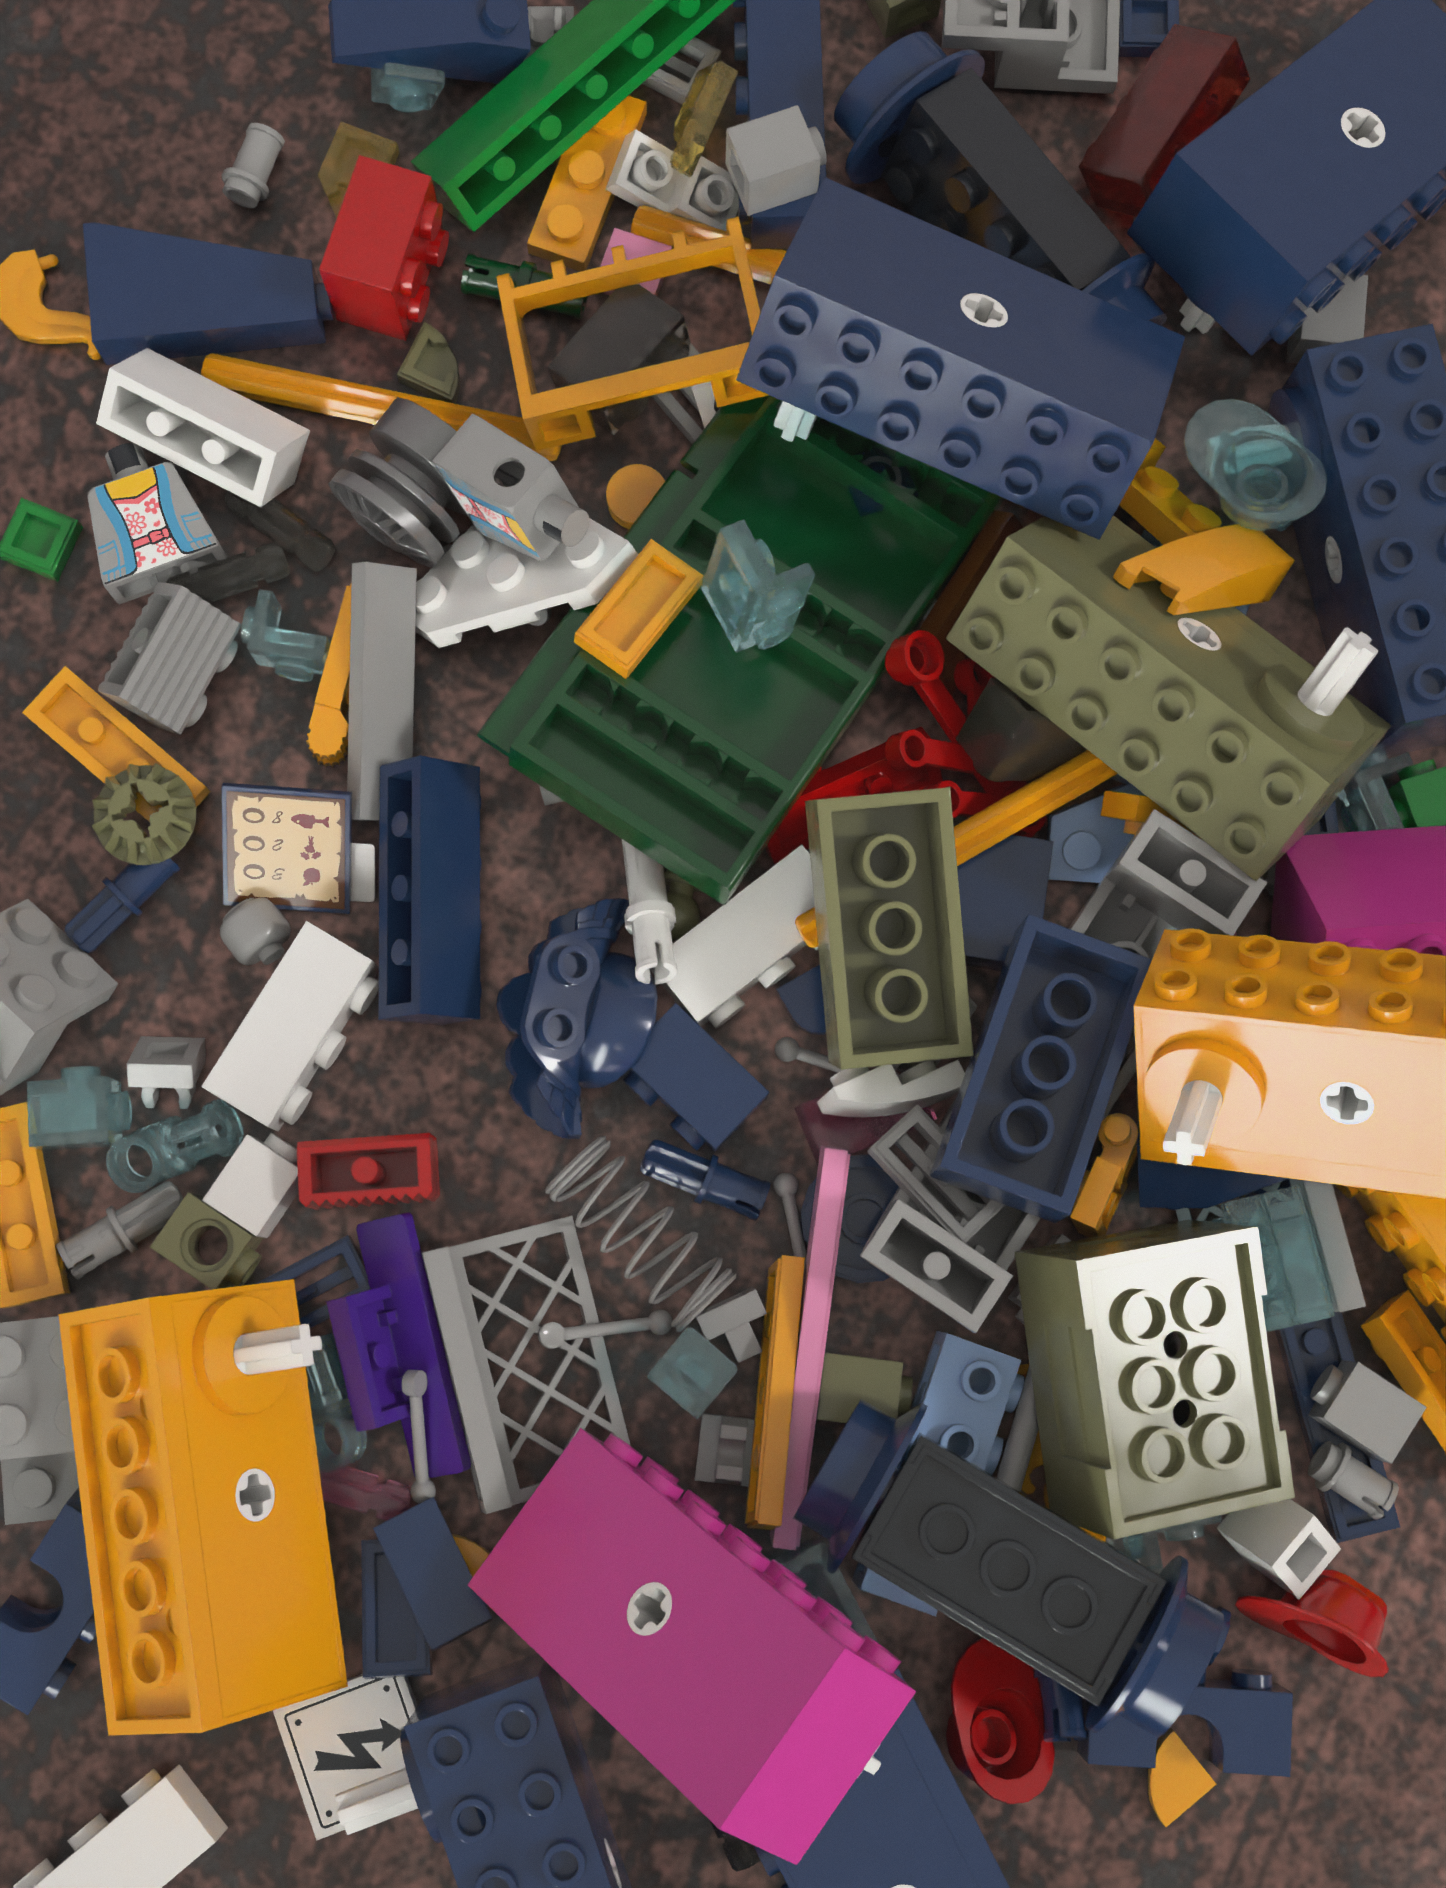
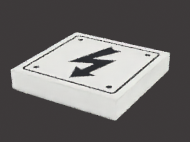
M363 1674L347 1679L348 1687L273 1710L316 1841L345 1830L344 1825H341L338 1818L335 1794L405 1768L400 1742V1730L418 1707L408 1677L364 1679Z

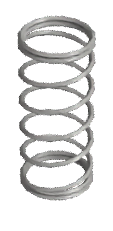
M600 1136L564 1167L548 1184L545 1194H550V1199L553 1202L564 1201L609 1171L579 1211L575 1221V1225L578 1228L586 1227L596 1222L635 1195L604 1236L600 1244L601 1253H608L617 1249L662 1218L626 1266L624 1271L626 1279L640 1275L688 1242L651 1291L648 1298L649 1304H657L665 1300L714 1266L677 1317L671 1322V1327H676V1332H681L736 1279V1273H732V1268H727L710 1284L723 1263L721 1257H716L657 1296L663 1285L698 1239L697 1232L685 1235L650 1261L631 1272L639 1258L674 1213V1207L672 1206L662 1209L630 1233L606 1247L613 1234L646 1193L650 1182L643 1181L606 1208L587 1220L582 1221L590 1206L625 1162V1156H618L585 1181L564 1193L610 1148L611 1141L606 1140V1136Z

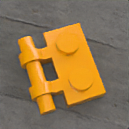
M1110 1114L1103 1119L1098 1132L1103 1151L1100 1157L1097 1156L1091 1171L1085 1170L1070 1218L1078 1233L1089 1238L1106 1235L1127 1188V1179L1138 1157V1128L1134 1120L1126 1114Z

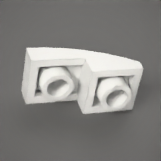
M637 129L625 136L605 190L637 207L647 205L726 231V219L736 217L738 211V192L728 171L699 154L686 160Z
M933 1060L925 1061L898 1076L892 1065H882L870 1071L868 1067L844 1069L830 1078L834 1087L818 1100L817 1104L822 1114L842 1117H878L909 1112L917 1104L923 1108L950 1098L959 1091L965 1073L958 1060L938 1069Z

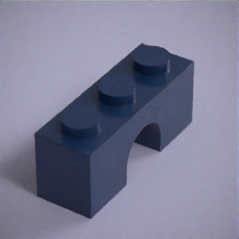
M79 1487L66 1502L30 1559L31 1562L45 1569L57 1579L63 1592V1605L54 1609H38L10 1595L0 1608V1699L26 1715H29L42 1693L53 1700L56 1698L77 1663L66 1657L77 1638L90 1644L96 1635Z
M1233 1669L1231 1680L1206 1678L1205 1670L1193 1695L1179 1716L1191 1714L1204 1719L1209 1731V1761L1223 1773L1290 1777L1293 1693L1278 1683H1272V1673L1252 1669ZM1082 1697L1085 1730L1087 1731L1088 1738L1078 1741L1077 1752L1087 1764L1155 1768L1158 1737L1153 1736L1122 1716L1115 1719L1099 1732H1091L1086 1728V1717L1090 1702Z

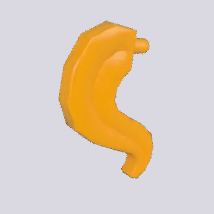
M35 249L13 252L0 264L1 322L19 340L41 345L84 342L89 346L87 352L89 357L93 360L100 359L101 355L92 342L90 316L78 312L48 309L43 304V292L48 283L43 270L56 266L58 264V257L54 254H49L39 258Z

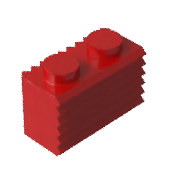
M430 1133L297 1142L299 1202L307 1208L319 1210L321 1207L332 1209L336 1206L344 1209L347 1205L356 1208L360 1204L370 1207L373 1203L383 1206L386 1202L396 1205L398 1201L409 1204L411 1200L422 1203L424 1199L435 1202L440 1196L437 1138Z

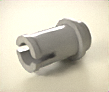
M260 123L249 124L246 130V137L233 166L224 169L221 178L225 184L222 189L224 195L234 203L247 208H255L259 201L267 199L269 188L266 183L279 151H281L285 143L284 138L276 130Z
M1330 1441L1325 1442L1316 1451L1308 1467V1475L1315 1479L1316 1488L1323 1492L1331 1489L1367 1512L1371 1518L1375 1520L1381 1519L1384 1516V1511L1378 1506L1380 1505L1383 1509L1389 1511L1398 1495V1484L1393 1480H1388L1351 1456L1352 1450L1348 1445L1340 1443L1336 1446Z

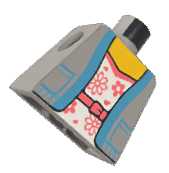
M473 413L431 461L479 533L538 561L547 559L560 543L568 547L578 544L588 530V513L578 507L554 465L542 455ZM494 477L501 480L504 486L498 485Z
M135 443L116 446L106 453L105 458L113 481L93 487L88 492V502L101 579L106 590L119 605L153 593L154 587L159 582L178 584L230 565L226 553L172 462H163L149 467L142 447Z

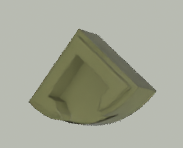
M424 322L397 373L399 383L433 399L456 404L460 390V374L456 358L444 336L437 329Z

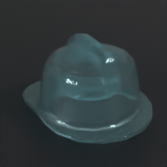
M1236 399L1214 401L1198 409L1188 422L1184 438L1188 460L1199 476L1217 492L1221 509L1233 523L1250 530L1265 531L1275 529L1282 532L1291 525L1293 520H1297L1314 511L1324 498L1327 476L1322 462L1276 419L1255 404Z

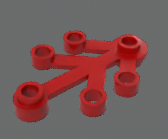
M918 630L896 638L885 656V666L888 674L895 681L915 688L951 742L925 738L920 731L915 729L893 734L888 738L885 745V754L889 764L897 771H907L925 765L974 774L986 793L961 791L960 787L951 780L929 784L923 789L950 787L953 818L958 816L971 817L1029 784L1026 783V738L1029 736L1031 729L1030 719L1026 711L1018 705H1011L993 711L992 689L995 687L997 679L971 658L958 662L954 670V680L958 689L967 696V720L939 679L944 666V652L938 639L925 630ZM974 670H975V672H976V674H977L978 682L976 681V679H975V677H974V672H973ZM1007 720H1009V722H1010L1011 731H1010V729H1009V727H1008ZM993 740L1002 746V770L993 758ZM905 743L909 747L910 758L905 752ZM1047 815L1013 835L1032 838L1043 827Z

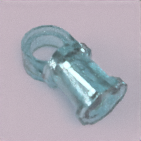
M217 1099L206 1103L200 1113L181 1119L178 1116H173L137 1129L111 1145L106 1157L108 1174L113 1182L122 1190L130 1193H142L160 1182L194 1170L199 1161L217 1154L223 1158L233 1156L243 1141L244 1129L240 1117L232 1106L222 1099ZM218 1124L223 1126L220 1131H216L215 1128ZM184 1142L185 1148L179 1149L177 1144ZM131 1145L143 1148L150 1156L152 1161L150 1176L140 1175L133 1170L128 1159Z
M333 1333L320 1337L322 1350L313 1351L314 1364L306 1366L319 1471L332 1472L356 1462L362 1457L367 1441L366 1431H356ZM327 1422L332 1424L341 1436L342 1448L339 1455L334 1454L326 1444L324 1431Z

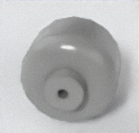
M249 898L240 902L224 916L220 927V937L239 963L247 966L254 965L260 960L264 965H269L278 960L285 952L282 944L289 939L291 934L288 921L267 898Z

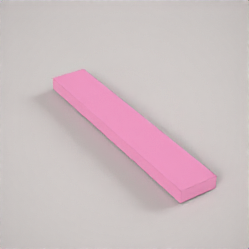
M821 1146L802 1286L782 1526L770 1530L773 1548L796 1551V1547L800 1546L802 1523L793 1519L807 1492L850 1163V1154L842 1148Z

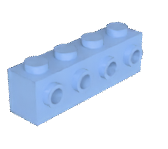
M936 1331L910 1410L920 1403L928 1407L897 1468L899 1469L920 1432L992 1475L998 1465L1003 1448V1438L996 1435L1004 1411L1012 1413L1015 1410L1023 1390L1024 1376L1017 1373L1021 1360L957 1336ZM858 1562L852 1582L860 1590L936 1617L937 1609Z

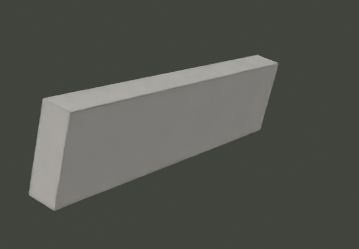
M371 562L352 563L347 791L352 792V820L379 821L380 766L413 757L417 568Z

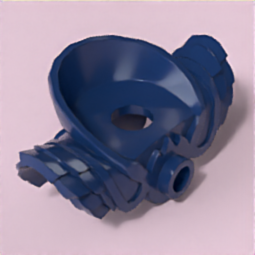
M624 898L602 899L585 908L573 909L568 914L550 921L548 935H546L547 940L534 945L528 956V969L530 973L510 979L500 989L497 996L496 1006L499 1018L507 1030L516 1035L510 1041L505 1051V1064L514 1076L509 1088V1094L512 1100L520 1106L527 1116L535 1120L540 1128L551 1131L554 1135L562 1138L580 1139L582 1135L580 1124L582 1122L580 1107L581 1088H600L617 1081L639 1059L647 1046L656 1021L658 996L655 980L650 974L651 980L649 984L638 981L635 976L636 961L634 957L617 952H608L611 944L616 942L620 935L619 932L625 925L624 914H626L625 910L629 907V900Z

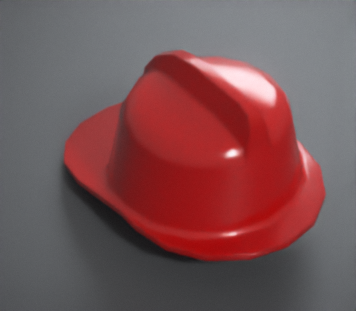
M1323 1570L1300 1600L1286 1592L1279 1601L1264 1597L1243 1596L1238 1597L1235 1602L1237 1609L1252 1621L1308 1645L1334 1663L1355 1673L1369 1677H1384L1389 1671L1386 1660L1378 1652L1387 1616V1605L1382 1598L1346 1574L1336 1570Z
M982 1637L965 1649L955 1666L951 1682L953 1712L949 1717L946 1731L948 1753L955 1766L968 1779L975 1781L992 1799L1009 1805L1026 1803L1043 1792L1052 1776L1055 1757L1053 1742H1046L1043 1739V1733L1045 1732L1043 1706L1038 1678H1034L1033 1667Z

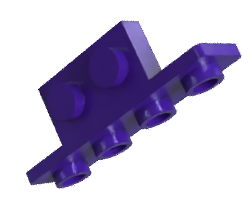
M406 1212L358 1224L356 1231L370 1289L326 1301L356 1431L376 1429L401 1420L415 1476L409 1396H406L402 1391V1379L407 1370H422L427 1375V1388L422 1395L428 1476L433 1478L458 1474L471 1468V1460L413 1216L411 1213Z

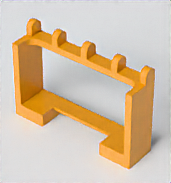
M739 217L726 219L728 236L687 245L684 230L672 233L675 249L627 260L624 245L611 248L614 264L567 275L564 261L559 260L551 262L553 279L516 288L509 273L496 276L522 418L536 451L596 437L590 410L701 383L711 382L717 408L768 396L764 392L736 381L750 342L537 393L525 325L522 319L527 312L533 309L725 263L734 265L738 270L753 335L760 316V309Z

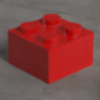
M358 156L319 268L337 321L407 341L413 321L422 322L430 298V287L425 286L432 266L439 268L442 265L449 242V232L443 230L442 225L443 205L437 202L432 176L365 156Z

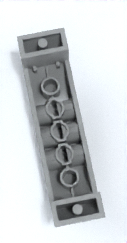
M1154 809L1121 852L1068 929L1153 959L1164 929L1179 931L1194 928L1210 934L1233 936L1268 882L1261 878L1257 881L1253 880L1205 841ZM1134 1027L1103 1119L1106 1118L1136 1072ZM956 1099L938 1125L943 1132H945ZM927 1142L923 1151L934 1162L938 1150L932 1143ZM913 1164L910 1171L963 1227L968 1221L925 1177L922 1171ZM899 1187L871 1233L860 1257L971 1332L976 1333L1013 1277L1012 1274L1007 1272V1269L1015 1258V1251H1020L1040 1218L1005 1205L972 1238L964 1243L931 1221ZM957 1187L979 1211L986 1205L978 1194Z

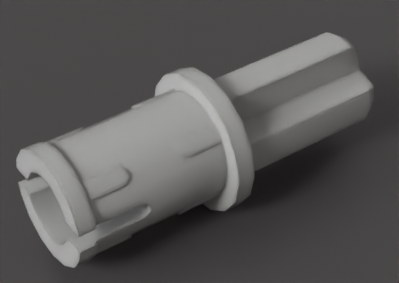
M171 1181L164 1182L118 1210L114 1206L106 1208L107 1216L68 1239L58 1242L56 1244L58 1252L67 1268H73L71 1269L72 1275L79 1280L86 1273L128 1249L131 1253L139 1250L137 1242L164 1227L184 1197L177 1186Z

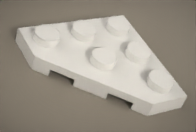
M590 518L588 530L578 544L568 547L560 543L547 559L541 561L484 536L478 532L473 524L455 540L452 547L436 565L416 582L415 632L438 648L461 642L462 632L489 625L495 633L540 620L541 610L569 603L573 610L595 605L609 592L638 556V553L628 540Z

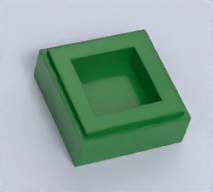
M21 497L0 542V558L58 582L83 526L77 519Z

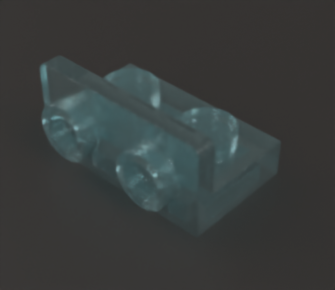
M743 519L720 529L701 589L736 653L756 644L759 649H767L781 643L792 634L800 610L805 604V599L814 580L815 573L810 564L805 563L775 575V563L768 546L761 539L755 540Z

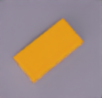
M651 539L575 632L574 643L627 679L700 588L704 575Z

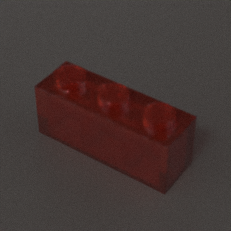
M1178 24L1173 25L1160 46L1151 54L1146 67L1127 95L1118 103L1115 113L1096 141L1088 147L1082 162L1078 166L1097 207L1137 217L1176 153L1230 112L1251 80L1236 37Z

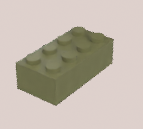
M950 787L805 801L829 1063L844 1070L974 1056Z

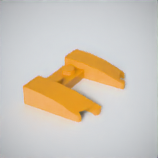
M1155 438L1119 505L1163 545L1121 562L1113 578L1128 589L1134 583L1160 581L1162 593L1173 599L1167 609V612L1172 615L1269 602L1295 560L1252 522L1220 527L1222 522L1218 515L1202 505L1194 504L1178 489L1179 483L1170 473L1155 467L1166 448Z

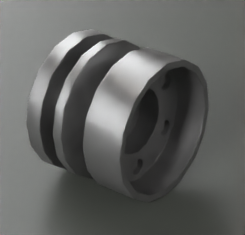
M399 397L392 402L369 432L372 442L385 459L383 460L367 451L356 449L347 459L354 472L341 468L328 483L332 493L350 511L356 522L370 535L388 548L402 553L417 563L430 568L435 566L444 554L438 540L451 543L460 534L456 523L445 511L444 507L468 516L431 462L457 431L429 410L410 400ZM494 477L495 482L499 484V479Z

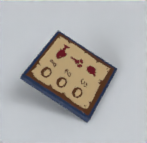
M223 783V905L236 906L249 898H267L277 909L350 914L352 792Z

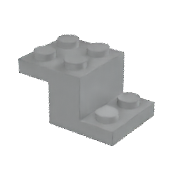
M943 0L942 48L995 51L994 88L1114 94L1118 83L1120 0Z
M29 899L0 912V1095L37 1074L67 1024L108 1001L118 985L93 958L80 949Z
M59 1316L0 1323V1460L5 1525L56 1519L66 1502L79 1487Z

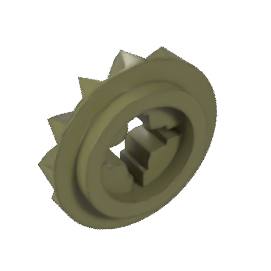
M157 763L153 766L129 764L126 770L116 776L106 777L104 788L99 796L92 800L94 806V823L92 828L100 842L114 857L129 864L152 865L171 858L186 845L196 823V804L191 790L179 775L163 768ZM138 791L151 806H162L158 812L150 815V826H148L150 837H147V834L135 820L125 821L123 819L126 818V814L136 810L135 800L138 799L136 794Z

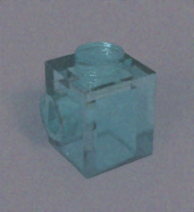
M67 1067L61 1069V1079L27 1081L29 1147L44 1151L123 1146L122 1130H129L132 1122L130 1096L127 1091H121V1082L107 1076H101L100 1067Z

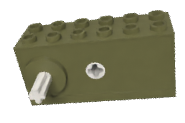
M1046 516L1008 536L946 639L1255 881L1268 871L1321 819L1392 726L1348 693L1378 653V650L1370 644L1372 639L1362 631L1357 635L1348 627L1344 628L1315 668L1235 607L1172 615L1167 612V609L1173 599L1162 593L1160 581L1134 583L1130 589L1119 584L1113 578V575L1120 563L1156 547L1115 516L1111 518L1100 540Z

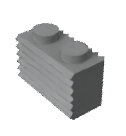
M159 582L154 587V593L148 597V604L142 608V614L136 619L135 626L129 632V637L123 641V648L117 652V659L111 663V670L105 674V679L99 685L98 692L155 727L181 735L185 727L194 725L202 716L207 705V696L204 692L214 674L225 670L235 657L238 646L234 638L242 625L230 616L222 613L220 609L212 606L209 602L201 599L200 596L192 593L189 589L181 585Z

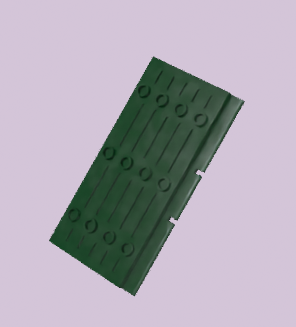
M770 395L720 407L680 461L683 467L696 474L694 478L691 479L674 469L623 537L631 543L638 554L652 539L704 575L700 588L627 679L623 678L574 643L575 632L600 601L595 605L573 610L571 607L477 733V736L482 741L507 756L511 767L723 905H726L887 671L885 656L892 642L900 636L914 632L963 561L994 510H998L1005 500L1003 497L818 416L806 440L795 436L792 442L787 441L781 437L783 430L773 426L782 400ZM873 456L889 458L892 461L891 467H898L902 476L901 485L906 488H901L893 483L896 481L895 472L888 464L872 462L866 466L862 462Z

